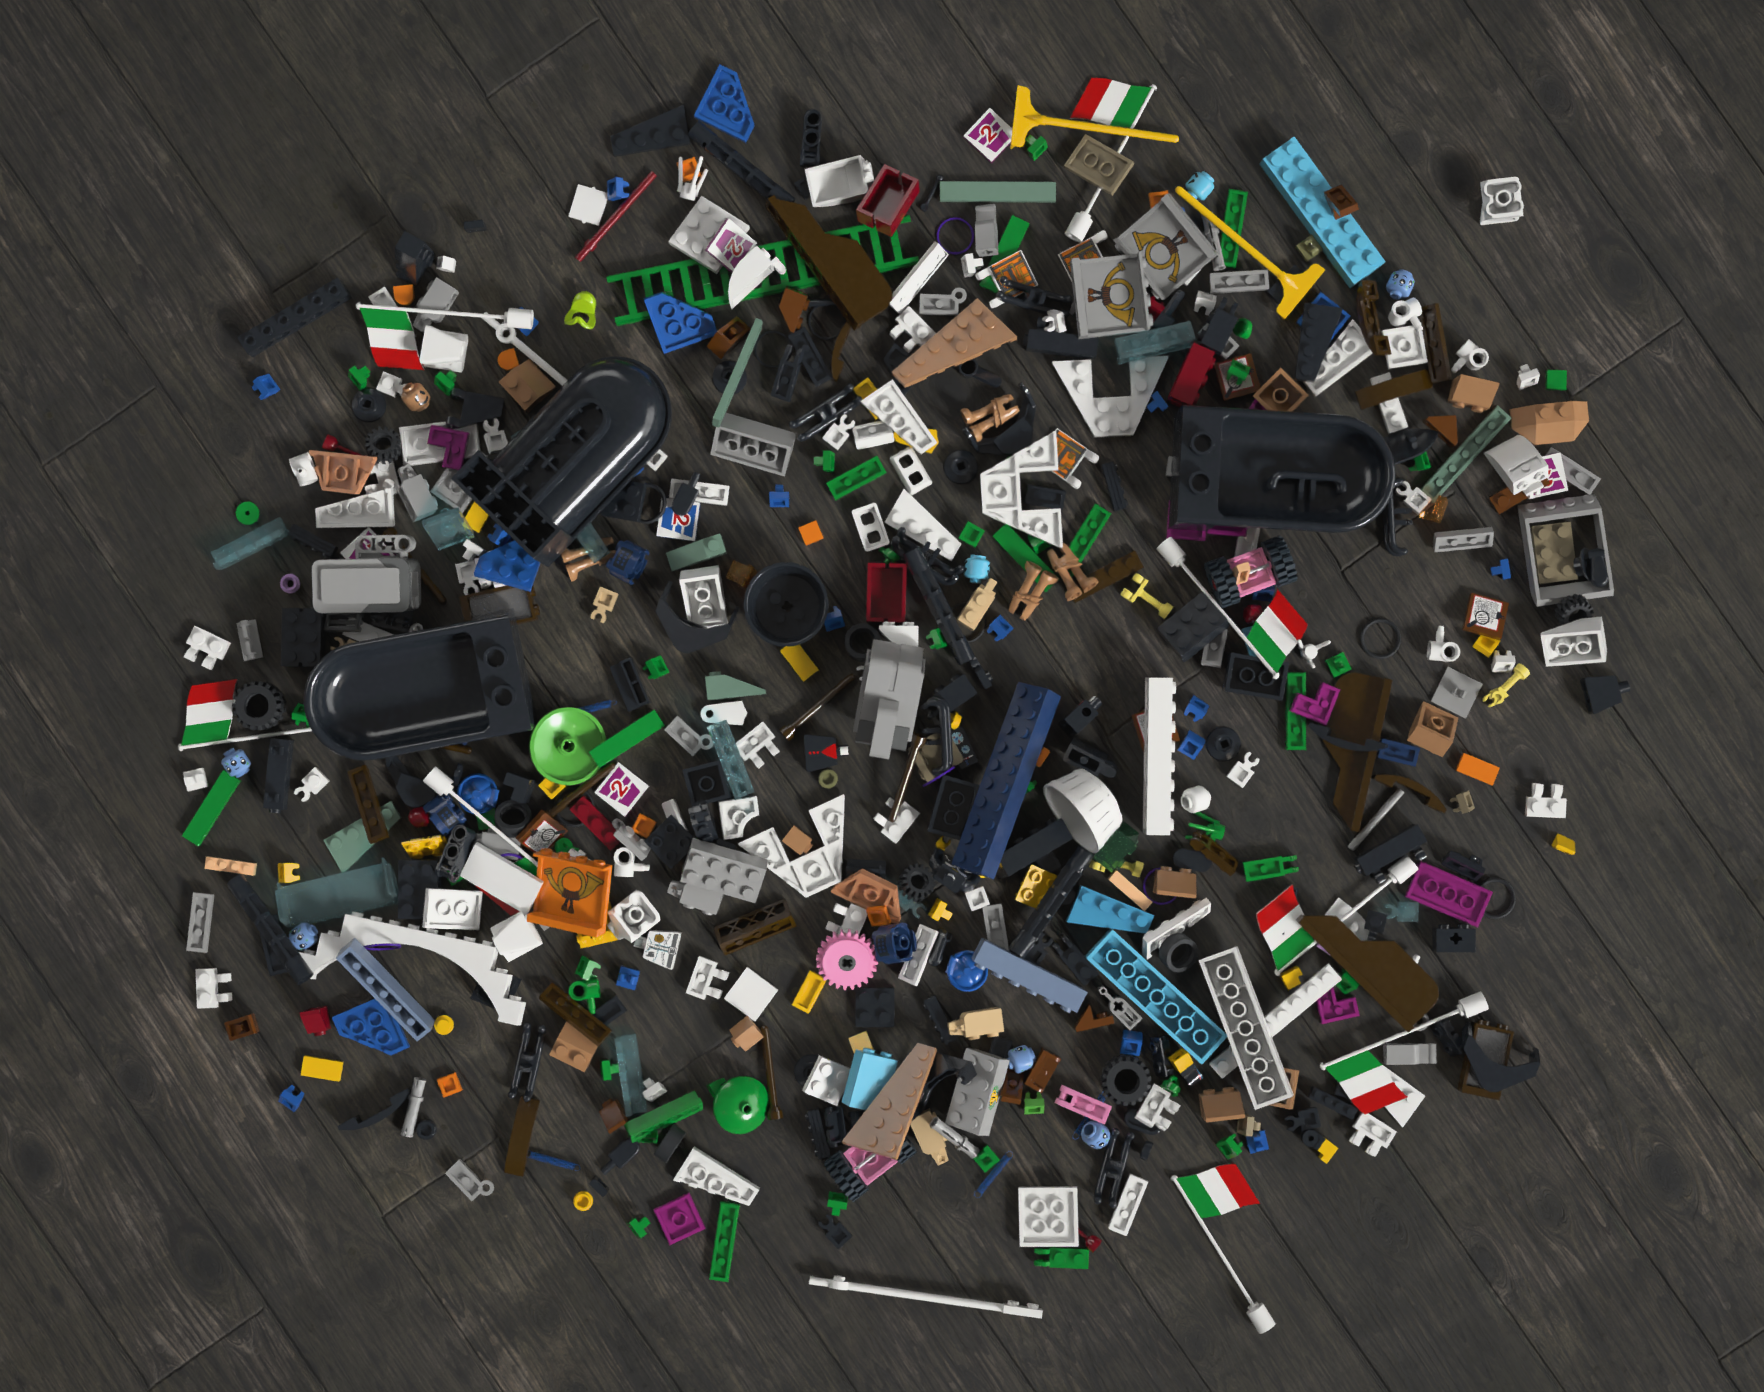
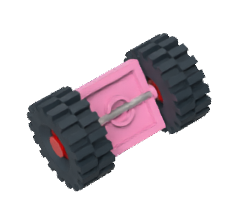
M1281 535L1261 542V548L1228 560L1222 556L1204 564L1211 591L1221 608L1240 602L1241 597L1272 585H1276L1279 588L1298 579L1290 550ZM1249 562L1251 570L1248 581L1237 585L1232 569L1236 565Z
M906 1135L897 1160L851 1147L844 1153L839 1150L826 1160L824 1165L844 1194L854 1202L869 1190L868 1185L897 1162L903 1164L916 1154L917 1150Z

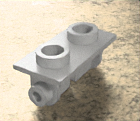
M256 619L243 620L236 623L244 661L262 658L263 653Z

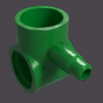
M598 978L578 980L569 987V995L573 1000L581 1001L587 999L588 1010L591 1014H595L594 998L600 997ZM577 985L583 986L585 990L582 996H578L575 993Z

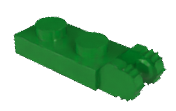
M1297 855L1277 856L1242 862L1245 881L1285 876L1288 873L1298 872L1299 867L1294 866L1286 869L1283 867V862L1295 861Z
M1034 1248V1253L1049 1254V1260H1034L1035 1266L1088 1269V1248Z

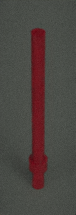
M651 171L596 234L583 244L584 247L575 256L579 262L590 251L593 252L595 250L596 244L657 177L654 172Z

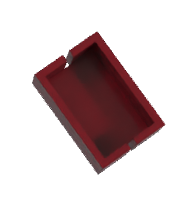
M884 164L856 209L858 222L871 228L876 226L877 231L892 237L920 192L919 179L903 173L901 175L902 185H900V171Z
M1196 343L1192 344L1166 402L1177 407L1197 404L1200 394L1197 392L1204 387L1208 376L1205 374L1212 369L1216 360L1213 357L1214 351Z
M868 563L867 623H883L884 619H888V622H905L907 564L889 563V569H885V563Z

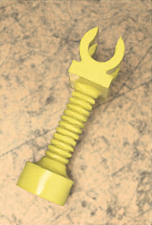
M1135 573L1132 580L1140 585L1137 592L1133 594L1124 588L1120 595L1131 603L1138 596H1141L1142 599L1158 609V615L1165 619L1173 606L1168 602L1166 604L1160 603L1149 593L1147 594L1143 588L1148 583V580Z
M1518 663L1513 668L1514 674L1501 687L1491 690L1490 694L1483 697V702L1488 697L1489 700L1492 699V704L1488 707L1502 703L1509 696L1506 692L1519 679L1524 680L1530 675L1529 670L1524 665Z
M1104 844L1100 851L1106 852L1103 863L1091 861L1089 868L1102 872L1105 871L1107 864L1117 867L1121 866V868L1130 870L1133 876L1140 877L1144 863L1137 860L1135 863H1130L1111 857L1112 846Z

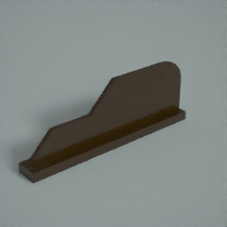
M775 195L767 199L766 209L854 331L889 306L892 299L891 288L857 240L824 233L805 205L780 200Z
M1347 673L1339 678L1335 688L1340 689V692L1326 727L1332 728L1330 736L1364 746L1366 739L1379 742L1393 680L1361 673ZM1323 739L1324 744L1341 768L1333 803L1350 830L1359 832L1377 751L1349 750L1335 746Z
M1301 914L1296 919L1408 1033L1414 1028L1413 1025L1436 1004L1439 996L1436 982L1394 940H1360L1336 915Z

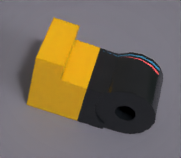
M1294 966L1280 975L1289 995L1302 986L1298 977L1303 974L1298 966Z
M1180 1048L1168 1057L1173 1067L1190 1088L1203 1079L1191 1056L1183 1048Z
M1314 1129L1301 1132V1141L1306 1146L1314 1147L1321 1153L1318 1157L1327 1164L1338 1147Z

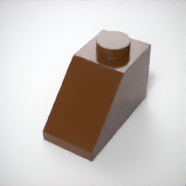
M736 316L715 333L707 347L722 359L737 346L751 328Z
M610 1098L601 1104L603 1108L600 1109L599 1113L609 1134L626 1124L629 1120V1115L618 1099L612 1101Z

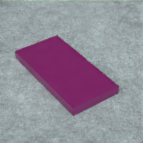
M1419 861L1418 870L1413 875L1405 897L1478 928L1493 892Z

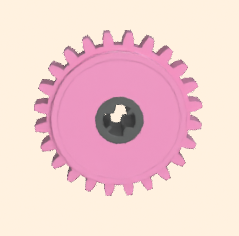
M841 929L840 934L837 935L834 931L832 938L827 935V942H821L822 948L818 947L819 954L816 955V960L818 961L816 966L820 968L819 974H824L823 980L829 979L830 986L836 983L837 989L842 985L844 990H846L847 986H850L853 990L856 984L860 988L862 981L867 984V977L873 978L872 971L876 972L877 967L875 965L878 964V961L875 958L874 945H870V938L865 940V934L858 936L857 930L852 934L851 929H848L847 933H844L843 929Z

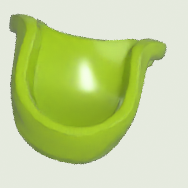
M587 291L577 293L573 299L570 311L565 316L564 323L566 325L579 323L585 329H593L596 323L595 297ZM577 312H582L589 316V321L586 323L578 316L572 319V316Z

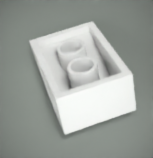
M719 565L681 571L679 580L687 619L707 628L728 624Z
M1602 617L1581 618L1541 633L1546 667L1606 662L1607 646Z

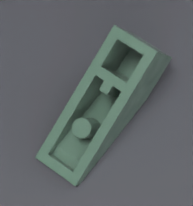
M717 534L669 551L666 555L671 570L675 571L725 555L727 551L722 535Z
M721 671L710 672L709 676L705 677L707 700L766 694L765 689L727 675H721Z

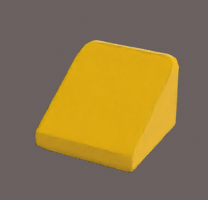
M1557 834L1552 843V848L1568 855H1574L1575 842L1563 835Z
M867 1031L848 1038L854 1054L856 1049L863 1051V1048H869L874 1050Z

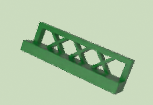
M693 1091L624 1124V1127L633 1143L702 1111L703 1102L701 1098H698L696 1092Z

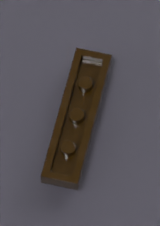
M1439 303L1421 307L1422 314L1419 317L1423 327L1422 332L1431 384L1452 380Z
M1136 551L1086 575L1088 578L1095 577L1099 582L1086 593L1083 592L1078 580L1075 581L1082 594L1073 599L1074 603L1144 568Z
M363 765L347 771L369 843L373 844L389 838L368 766Z
M551 983L540 994L539 1000L598 1047L611 1034L612 1030L555 984Z

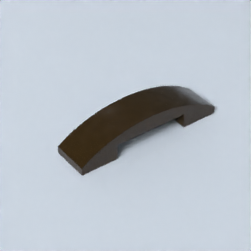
M1361 280L1358 283L1357 313L1362 335L1374 355H1391L1388 336H1382L1376 311L1375 301L1380 299L1376 281Z
M848 322L841 329L833 349L832 376L835 382L838 381L844 367V362L839 360V356L852 328Z
M1428 369L1357 390L1355 394L1360 410L1383 402L1431 389L1433 384H1431Z
M1387 774L1373 775L1371 778L1387 787H1393L1395 782L1427 797L1424 805L1440 813L1446 812V808L1439 798L1418 782L1405 777Z
M523 1096L520 1097L510 1137L504 1173L524 1176L533 1127L540 1104L538 1099L531 1098L529 1102H525Z

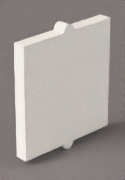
M578 184L569 217L580 220L583 224L587 222L600 226L607 203V193L596 190L595 187L589 188Z

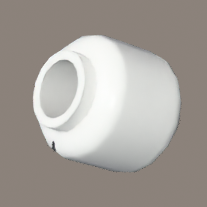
M1203 786L1191 787L1184 790L1181 804L1190 813L1203 811L1209 807L1211 795Z

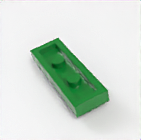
M875 456L826 484L836 501L887 472L878 456Z

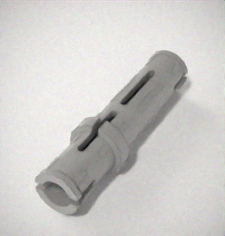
M1201 215L1205 229L1203 232L1204 236L1213 247L1215 244L1216 251L1219 253L1218 257L1212 259L1214 271L1223 270L1226 266L1218 237L1219 229L1205 216ZM1209 226H1211L1213 238H1212V236H1211V232H1210Z
M414 1077L411 1094H408L409 1103L401 1132L402 1136L406 1134V1137H413L420 1103L424 1099L422 1095L426 1079L421 1080L419 1077Z
M934 1117L931 1120L930 1128L954 1144L957 1150H962L971 1159L978 1155L979 1148L970 1143L966 1136H961L938 1117Z

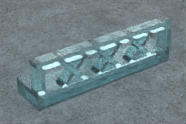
M1191 321L1116 338L1115 345L1118 352V365L1190 348L1195 342Z
M279 517L211 552L215 563H213L215 569L223 570L289 536L282 518Z
M727 720L708 726L709 734L735 800L755 792Z
M636 1034L617 1036L615 1038V1046L626 1117L632 1116L634 1113L647 1112L646 1099L642 1094L645 1090Z

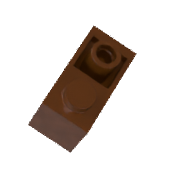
M786 286L779 308L789 330L794 333L796 328L800 329L803 318L800 315L802 310H807L810 300L807 299V293Z

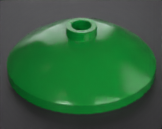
M737 1076L731 1078L719 1088L713 1102L715 1119L723 1129L730 1133L745 1134L760 1126L767 1116L769 1095L764 1085L753 1077ZM748 1105V1110L744 1111V1107Z

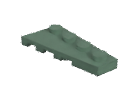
M392 801L380 807L388 831L402 818ZM362 818L323 840L342 874L375 844L369 843Z

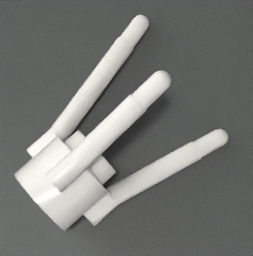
M703 156L699 157L692 182H685L684 186L682 157H679V185L677 192H681V198L695 201V197H698L699 189L708 172L707 169H704L696 186Z
M1300 639L1297 640L1301 656L1307 660V664L1315 668L1312 659L1317 656V650L1327 646L1331 641L1328 640L1316 646L1313 644L1303 645Z

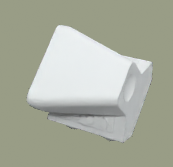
M1518 177L1491 179L1480 182L1483 201L1480 225L1514 222L1523 216L1524 204L1521 200V183Z
M426 325L420 363L424 364V367L462 372L468 345V335L443 331Z
M635 890L608 911L610 922L607 926L618 940L625 938L632 943L658 923L660 915L641 891Z
M521 911L490 928L493 934L492 940L500 955H504L508 962L543 944L534 924L527 922V915Z

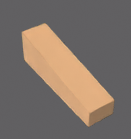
M1249 562L1236 565L1232 569L1237 585L1248 581L1251 570Z
M1117 870L1109 876L1108 880L1143 911L1151 905L1152 901Z

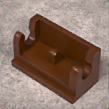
M1042 1048L1036 1058V1062H1034L1033 1068L1030 1069L1023 1081L1024 1084L1040 1093L1043 1092L1061 1058Z

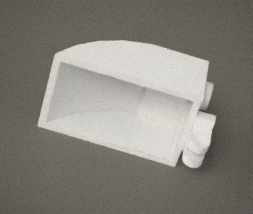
M861 155L805 169L813 207L834 206L862 200L874 182L871 163H868V160L865 161Z
M756 246L739 261L729 281L728 294L731 309L770 275L774 268L779 274L786 272L785 266L777 257L771 261L770 254L764 248L760 250Z
M1516 435L1484 452L1486 458L1513 495L1523 491L1531 499L1534 497L1533 493L1535 495L1540 494V489L1544 487L1541 481L1548 477V464L1529 440L1521 435Z

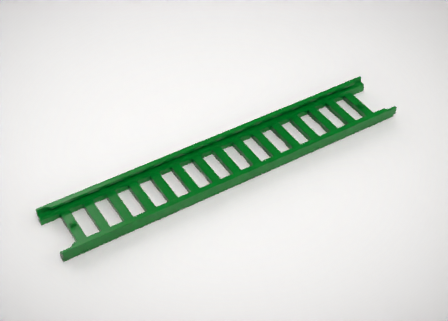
M910 215L904 216L900 224L911 222ZM862 224L824 232L835 236L850 234L851 239L857 240L860 244L858 232L869 230L876 261L875 266L880 273L914 267L919 261L918 256L903 259L897 229L893 236L890 237L895 261L887 263L883 261L876 226L871 228ZM789 239L758 245L760 250L762 248L766 251L775 249L776 257L786 269L782 248L793 246ZM794 248L800 280L789 282L786 269L784 274H780L781 284L770 286L767 276L761 282L763 288L753 289L741 301L784 293L786 286L800 290L820 286L821 284L816 277L808 278L805 262ZM693 259L607 276L608 283L623 280L630 314L615 317V323L617 326L651 320L648 311L637 313L631 278L642 276L645 295L649 297L654 295L650 274L661 272L665 294L674 297L669 271L680 269L687 304L701 310L730 304L728 270L724 266L720 269L724 296L714 298L708 269ZM699 265L705 299L694 301L688 267Z

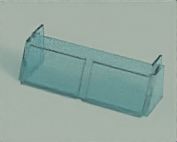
M382 858L381 864L285 887L278 882V890H275L279 920L287 928H294L302 922L313 924L342 917L345 914L351 915L352 911L359 913L398 903V884L394 869L384 858Z

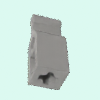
M995 204L976 206V252L979 257L998 255Z
M1103 985L1097 988L1100 994L1105 995L1109 999L1108 1007L1110 1011L1129 1030L1143 1019L1122 997H1111ZM1115 1001L1118 1003L1122 1002L1120 1004L1122 1007L1120 1010L1118 1008L1114 1009ZM1125 1012L1133 1019L1132 1021L1124 1014Z
M1384 1043L1383 1061L1386 1065L1436 1064V1044Z

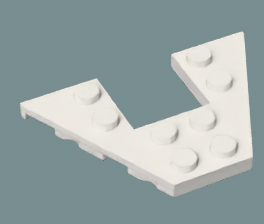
M1168 356L1129 358L1131 396L1093 398L1091 360L1052 361V365L1082 414L1094 438L1133 436Z
M1053 431L980 474L982 514L1059 548H1063L1061 508L1023 511L1021 509L1019 473L1058 471L1056 431Z
M843 794L809 810L825 845L790 862L774 827L738 843V845L751 855L767 859V868L795 888L804 897H809L839 883L842 878L845 795Z

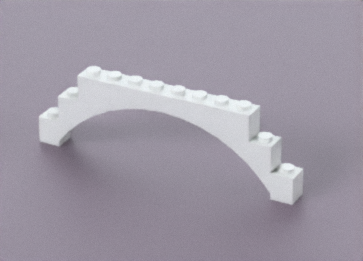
M352 911V915L345 914L341 934L340 932L328 930V933H321L317 952L305 949L304 952H299L314 973L310 979H316L320 971L337 960L336 957L340 949L354 938L363 946L386 943L419 946L449 958L467 971L479 983L492 1001L499 1015V1022L513 1025H521L526 1002L521 1001V997L510 995L508 998L513 975L507 974L508 970L496 968V971H494L498 950L494 947L493 942L483 940L482 944L475 942V938L464 936L462 940L456 938L457 934L445 932L444 936L438 934V930L427 928L426 931L419 930L420 926L408 924V927L400 926L401 922L389 920V923L382 922L381 917L371 916L370 919L363 918V913Z

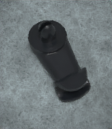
M1600 548L1591 549L1588 552L1591 584L1595 587H1604L1608 583V573L1604 562L1605 552Z
M944 928L936 930L939 933L927 961L933 967L942 965L941 961L944 962L942 958L945 945L952 939V934Z

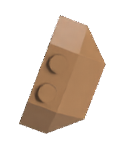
M1583 401L1537 404L1509 410L1511 429L1525 437L1533 445L1573 442L1589 422L1587 402Z

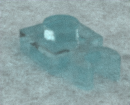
M903 890L898 891L899 905L906 912L911 908L913 915L916 918H920L916 910L921 907L926 911V906L922 903L914 902L913 898L908 900L907 894L905 896L902 895Z
M1398 902V907L1391 904L1384 905L1385 908H1391L1392 910L1387 919L1397 916V921L1418 922L1419 902Z

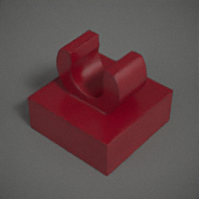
M1155 296L1150 297L1151 306L1148 307L1149 314H1152L1153 323L1165 308L1164 302L1158 303L1154 300Z

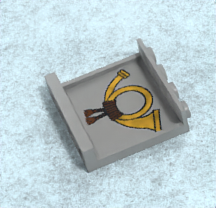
M1166 194L1162 197L1160 202L1118 238L1114 239L1116 243L1114 246L1121 254L1129 255L1137 254L1138 251L1142 252V256H1145L1146 268H1143L1144 276L1147 275L1148 284L1152 287V294L1157 299L1161 298V300L1166 299L1219 254L1171 194Z
M1138 251L1137 254L1083 260L1079 258L1071 259L1070 269L1079 339L1148 332L1150 326H1153L1152 314L1148 312V307L1151 306L1150 295H1146L1148 277L1147 275L1144 276L1143 269L1146 268L1145 256H1142L1141 251Z

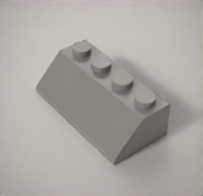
M725 413L720 427H716L710 455L785 477L797 433Z

